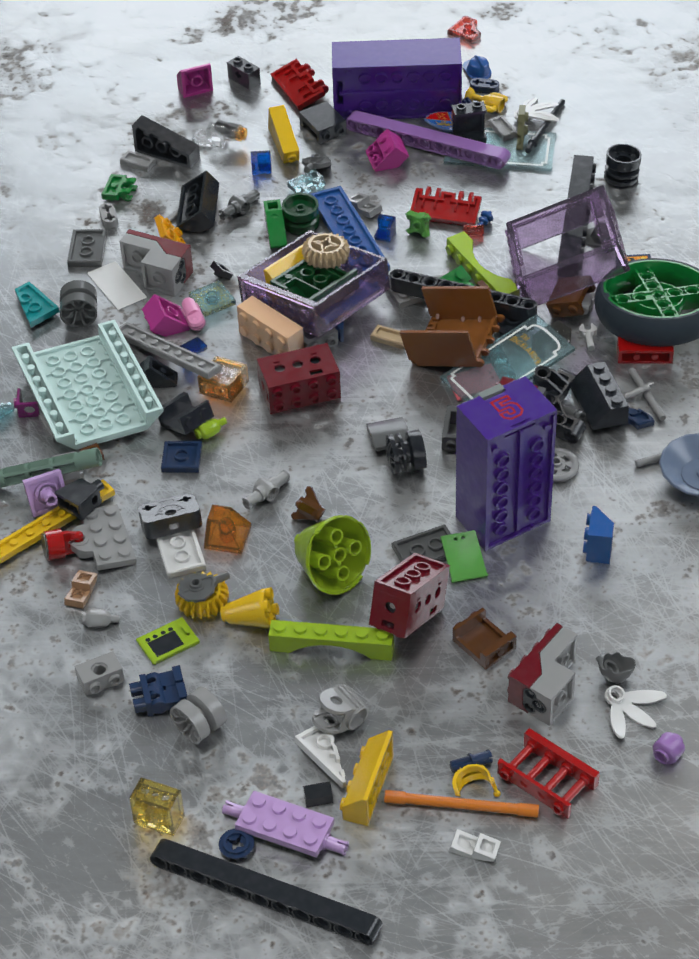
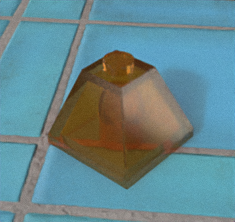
M212 504L206 523L204 549L242 554L252 526L251 522L232 507Z

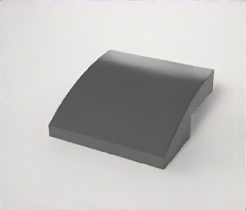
M403 417L366 424L375 451L385 450L387 435L392 434L395 440V434L400 433L403 441H405V433L409 431Z

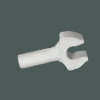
M591 323L590 330H586L584 324H581L579 336L586 338L588 350L593 351L595 349L593 336L597 335V327Z

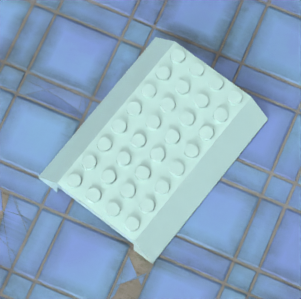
M115 320L98 324L99 335L45 350L33 352L29 343L12 347V351L56 442L75 450L95 443L99 444L145 431L164 411Z

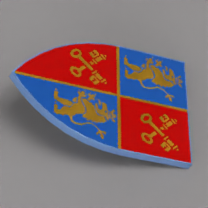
M435 112L424 119L425 122L441 129L444 133L452 132V112Z

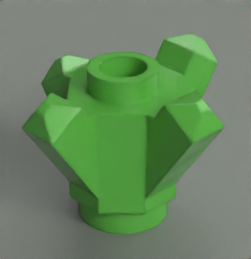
M411 210L405 213L407 219L410 220V226L406 229L408 234L418 232L425 239L430 236L429 221L432 218L428 213H417Z

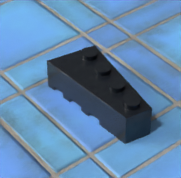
M141 115L132 125L135 152L190 169L200 159V150L197 143Z

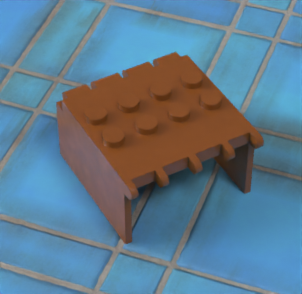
M422 286L421 289L429 314L433 317H431L425 330H400L399 333L408 359L412 363L417 364V366L483 367L485 361L482 359V356H488L490 353L486 347L488 344L494 343L495 338L492 337V334L498 333L500 330V326L497 323L503 322L505 319L504 315L497 314L489 286Z

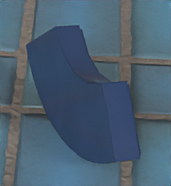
M629 407L628 424L633 425L637 430L654 425L655 421L648 413L639 408L636 410Z

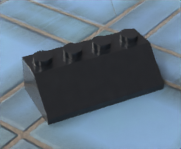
M207 170L181 187L176 227L180 230L202 233L207 229H211L215 224L219 182Z
M606 362L586 365L577 374V378L575 377L571 390L581 409L586 413V419L592 430L627 424L629 405Z

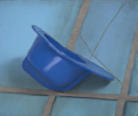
M475 55L462 65L471 79H488L491 77L492 71L485 57Z

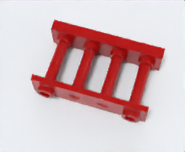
M529 728L524 733V748L510 763L500 758L498 760L497 774L502 779L510 781L550 807L556 814L568 819L571 814L570 801L584 786L594 791L599 785L600 772ZM531 753H535L542 759L527 775L517 769ZM548 764L559 768V771L545 786L534 780ZM566 775H570L577 782L563 797H560L552 790Z

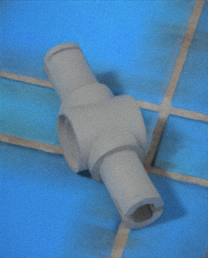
M282 470L275 477H270L269 479L259 478L254 485L253 492L242 499L243 506L250 509L253 505L265 499L273 501L279 493L280 486L290 480V474L286 470Z

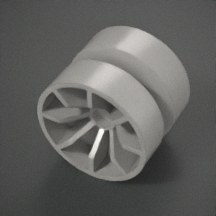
M202 686L191 692L187 696V700H181L170 709L173 723L179 732L193 744H199L210 735V731L217 730L227 721L226 712L220 701L211 691Z

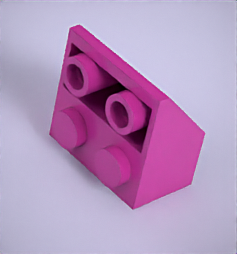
M389 129L381 133L365 151L373 170L376 172L398 168L409 157L401 137Z

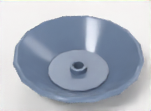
M699 433L686 434L672 440L662 450L659 461L663 477L674 488L693 496H699Z

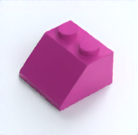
M210 63L180 70L176 75L178 89L183 98L213 91Z
M156 294L142 308L145 315L144 318L148 322L150 330L156 335L160 334L167 337L191 329L183 315L181 306Z

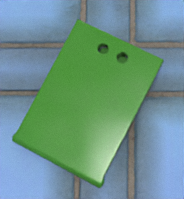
M475 530L440 537L447 564L450 565L449 573L452 583L488 577Z

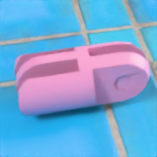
M190 297L185 298L182 301L183 315L193 331H200L205 326L202 311L194 299Z

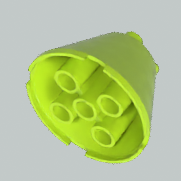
M336 515L304 529L294 538L297 560L310 581L320 591L332 595L343 594L354 588L363 578L362 573L365 566L369 565L371 558V540L366 527L355 518L348 515Z

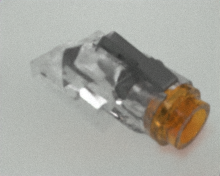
M217 120L216 122H210L206 130L196 129L192 141L199 145L223 148L226 141H245L248 130L241 124Z

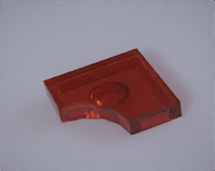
M466 15L447 30L448 35L460 38L471 44L481 37V32L475 28L477 20Z

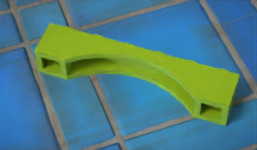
M465 231L447 238V246L445 247L447 254L451 255L458 265L464 267L475 283L483 280L494 291L520 296V288L511 279L493 274L479 264L473 254V240Z
M271 620L268 634L269 649L273 652L291 653L297 649L321 645L343 647L374 660L392 661L394 634L372 627Z

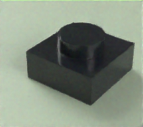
M213 261L210 265L215 271L214 275L220 279L226 278L230 280L234 275L223 264Z

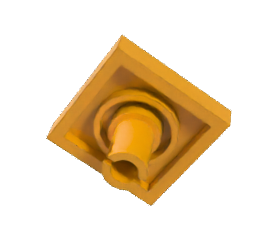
M160 214L154 218L160 237L185 243L182 238V231L178 227H174L168 218H163Z

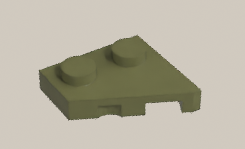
M519 105L516 150H523L524 135H528V125H525V122H528L529 112H526V105Z

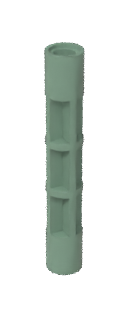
M96 447L0 469V488L23 483L22 480L56 469H60L62 474L102 466L101 452Z

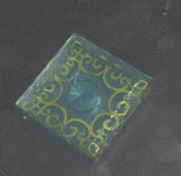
M220 280L189 292V297L195 300L205 317L236 305V300Z

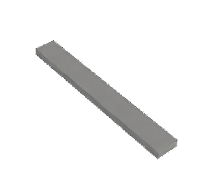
M128 322L119 327L127 342L208 380L222 371L220 364Z

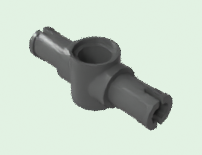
M254 189L246 195H233L229 199L228 206L219 210L220 219L226 220L231 215L238 213L246 214L250 209L251 203L260 198L259 191Z

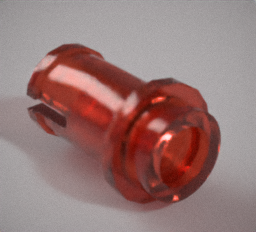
M466 223L462 227V232L465 231L468 236L484 235V224L469 225Z

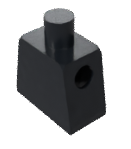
M79 478L55 491L58 506L78 519L84 520L101 504L100 491L104 489V485L99 479L90 483L83 478Z

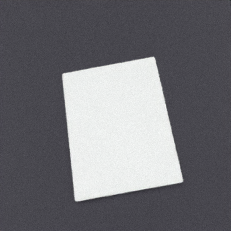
M116 261L87 273L118 310L147 298Z

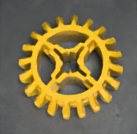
M225 581L217 584L215 592L209 598L196 603L185 601V599L178 595L179 584H177L175 590L177 607H179L181 613L184 612L186 617L191 615L192 619L199 617L202 620L203 617L210 619L211 615L217 616L221 606H225L229 600L228 586Z

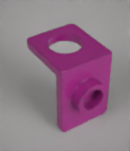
M17 388L14 408L17 409L19 418L39 417L38 403L23 402L21 389ZM26 407H33L35 411L29 413L24 409Z

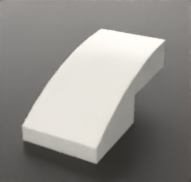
M457 829L449 851L476 860L494 862L501 841L482 833L476 837Z

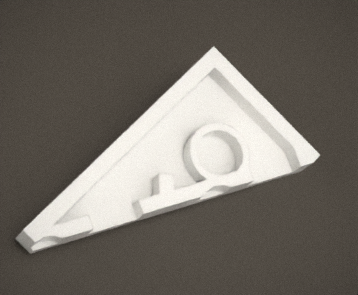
M313 726L296 735L294 742L341 788L346 787V775L340 765V756L337 746L334 744L333 734L324 733Z

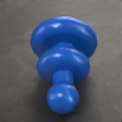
M491 211L481 212V217H479L480 223L477 224L478 229H482L483 225H488L489 222L493 221Z

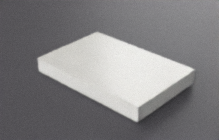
M194 529L156 538L168 579L207 570Z

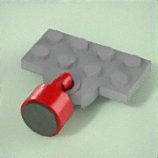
M118 504L97 507L84 520H81L82 525L76 526L71 531L54 529L43 531L41 534L42 549L47 560L65 558L68 554L76 553L78 558L93 557L97 571L136 564V556Z

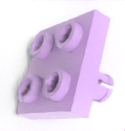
M60 469L22 480L33 517L46 514L58 506L55 491L65 486Z

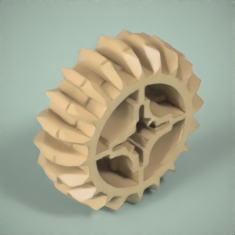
M332 232L330 234L318 233L308 237L304 241L302 249L305 262H308V265H313L314 268L319 267L320 269L340 267L341 264H345L346 260H348L350 253L348 241L344 239V236L334 235Z

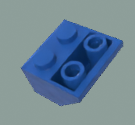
M592 506L591 514L587 513L586 525H589V527H586L584 532V540L587 541H584L583 553H586V562L610 564L614 522L597 506Z

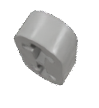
M111 203L101 204L99 211L103 226L108 229L115 228L118 225V219L114 205Z

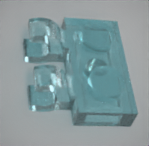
M311 170L309 173H304L287 181V187L294 193L310 194L309 192H312V187L314 186L317 191L326 190L323 187L326 185L324 177L316 170Z

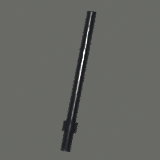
M564 99L559 100L558 106L554 107L551 114L556 116L565 104ZM544 121L536 134L529 139L528 145L525 148L526 153H530L539 144V139L551 124L550 121Z

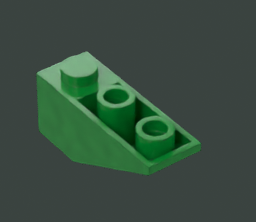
M280 199L263 201L270 249L287 247Z

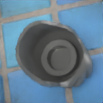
M605 652L596 657L601 674L612 683H623L630 677L636 666L633 658L623 656L619 652L614 654Z

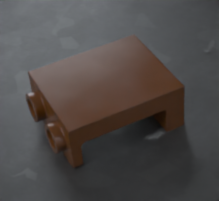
M590 274L558 277L546 303L552 318L584 314L582 302L586 293H593L596 289Z
M481 608L471 613L462 622L455 624L452 641L486 670L516 649L517 636L512 631L507 634L502 632L487 619L486 610Z

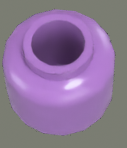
M672 732L663 733L653 745V755L662 764L675 763L685 751L682 737Z

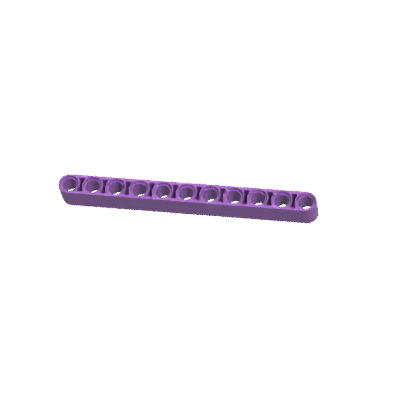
M353 111L346 119V127L349 131L378 138L381 133L389 129L400 136L403 144L406 146L495 169H502L511 157L509 150L503 147L361 111Z

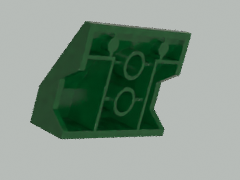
M303 259L270 280V284L298 313L312 318L358 287V269L354 268L350 272H346L338 266H335L334 269L314 268L313 265H308V262H305Z

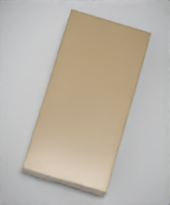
M377 325L370 335V340L404 349L399 330Z

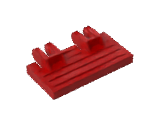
M297 58L270 74L274 82L299 111L322 98L329 91V87L324 84L323 80L314 81V69L308 63L301 65Z
M429 186L426 188L425 195H423V188H416L411 211L428 213L432 218L430 219L431 222L475 228L482 196H474V192H470L468 201L463 200L464 191H459L458 199H456V193L445 192L441 188H437L435 196H430L432 189Z

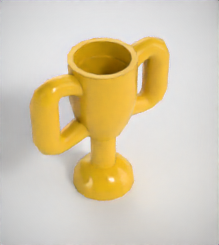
M471 87L467 89L464 99L466 97L470 98L471 101H484L488 113H501L505 103L508 101L507 96L496 92L484 96L475 94L474 89Z

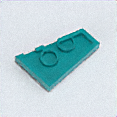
M27 282L15 289L16 296L31 328L60 312L59 307L31 282Z

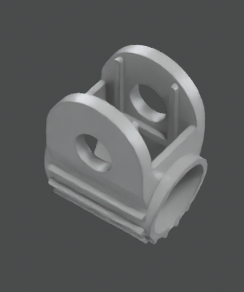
M336 685L321 692L319 697L321 706L320 709L314 712L312 722L317 729L328 734H339L348 729L355 730L368 717L369 707L348 685ZM331 699H336L339 702L332 703ZM329 718L333 720L334 723L329 724L325 722L324 719Z

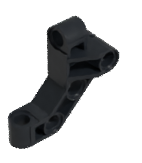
M544 365L537 366L534 371L533 385L546 388V398L557 409L556 437L576 444L586 430V425L583 421L566 414L562 402L569 393L577 375L563 368L555 371Z

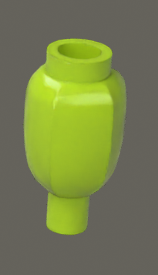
M223 417L219 420L211 418L194 429L197 439H208L216 435L221 430V426L227 424L226 418Z

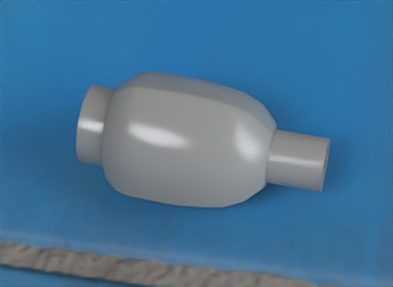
M89 609L87 612H82V625H86L89 628H105L111 623H119V615H111L105 609Z

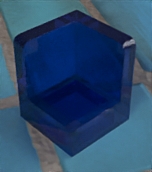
M270 150L251 151L252 175L272 173Z
M379 214L377 218L378 229L374 239L391 242L396 231V217Z
M199 337L180 345V347L196 354L208 349L207 345Z

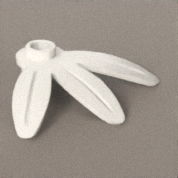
M531 98L523 103V105H526V112H529L530 118L550 122L559 121V118L555 115L541 111L557 107V103L544 102L535 104L538 98ZM517 109V111L514 113V118L517 119V121L519 109Z
M617 685L607 688L604 697L607 703L611 705L610 724L615 735L620 739L625 737L626 723L623 712L632 721L641 726L651 729L656 728L655 721L634 704L656 703L666 699L667 694L656 690L625 692L622 687Z

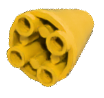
M272 587L260 589L229 602L225 606H221L222 621L229 624L270 628L271 620H276V615H279V605L274 603Z

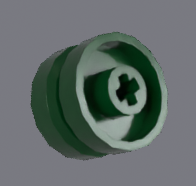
M294 193L283 200L284 226L288 232L301 235L311 233L318 228L320 224L319 204L315 196L307 193Z

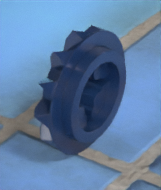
M230 829L220 837L218 843L221 855L226 856L228 860L232 858L238 861L240 858H247L248 854L253 852V836L240 830ZM240 841L241 847L237 846L236 849L233 850L232 844L236 845L237 842Z

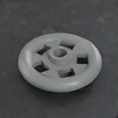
M555 447L554 473L556 475L553 474V482H564L576 475L579 469V462L577 457L569 450ZM566 457L569 461L565 462L562 458ZM565 467L570 469L568 472L563 471Z

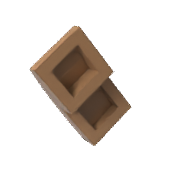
M78 570L71 581L72 588L64 598V605L84 609L94 589L98 574Z

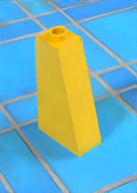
M285 106L270 107L268 112V129L283 163L298 161L299 148Z

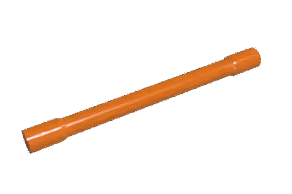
M385 790L384 803L413 804L474 810L538 818L539 814L538 804L475 800L414 794L395 790Z

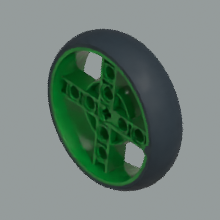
M660 258L638 259L617 265L602 277L596 288L594 304L597 316L608 331L632 343L662 347L692 342L699 338V269L684 262ZM633 290L632 293L621 294L623 292ZM696 309L692 312L680 315L682 310Z

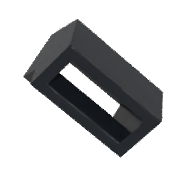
M330 781L303 786L306 808L333 803Z

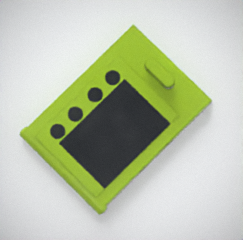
M183 617L136 638L137 643L153 665L200 643V640Z

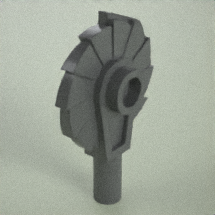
M312 154L311 157L302 159V164L306 166L304 167V172L309 173L311 170L331 166V160L320 154Z
M228 571L213 576V574L207 576V574H198V572L191 575L188 574L184 579L180 580L178 595L188 602L205 601L215 592L217 584L230 579Z

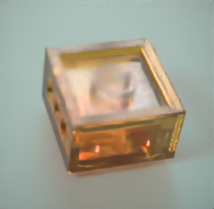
M215 355L211 361L220 364L222 371L209 380L198 375L199 393L232 403L249 382L247 364Z

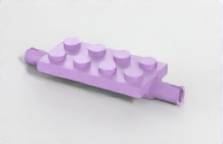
M257 791L252 792L244 806L226 800L222 808V814L238 818L235 823V830L243 831L316 858L321 850L326 851V849L345 855V851L349 847L348 841L331 836L330 832L334 825L333 817Z

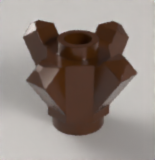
M307 486L305 489L307 495L305 498L301 496L296 501L295 506L298 509L291 514L293 520L310 519L311 521L318 522L326 509L320 504L313 487Z

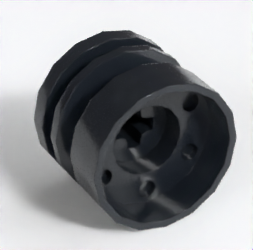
M615 144L609 147L606 153L604 179L608 183L619 187H627L637 183L642 157L641 151L629 144Z
M419 429L407 431L405 433V441H403L400 433L395 434V440L392 434L386 436V457L393 474H398L400 468L403 473L407 472V463L410 464L413 471L427 467L425 445Z

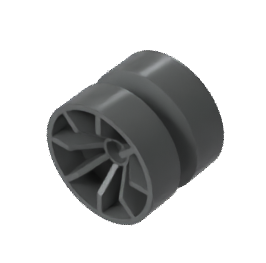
M73 280L61 288L60 318L65 324L75 328L86 327L96 320L97 291L89 282Z

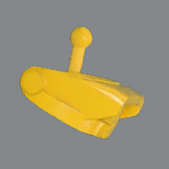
M470 764L459 768L452 779L454 793L458 797L461 796L460 791L463 786L478 779H484L491 783L495 797H499L501 792L497 789L494 777H491L488 769L483 765Z

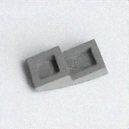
M358 192L349 198L356 211L368 218H372L383 211L381 205L370 201L369 195Z

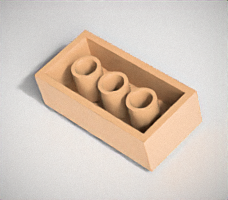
M251 296L237 306L239 333L253 341L256 345L264 348L267 352L276 355L304 348L303 327L259 299Z

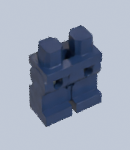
M180 665L173 666L172 670L162 673L139 675L140 681L129 683L131 697L143 695L141 698L132 699L135 713L147 711L148 717L164 713L181 700H187V692Z

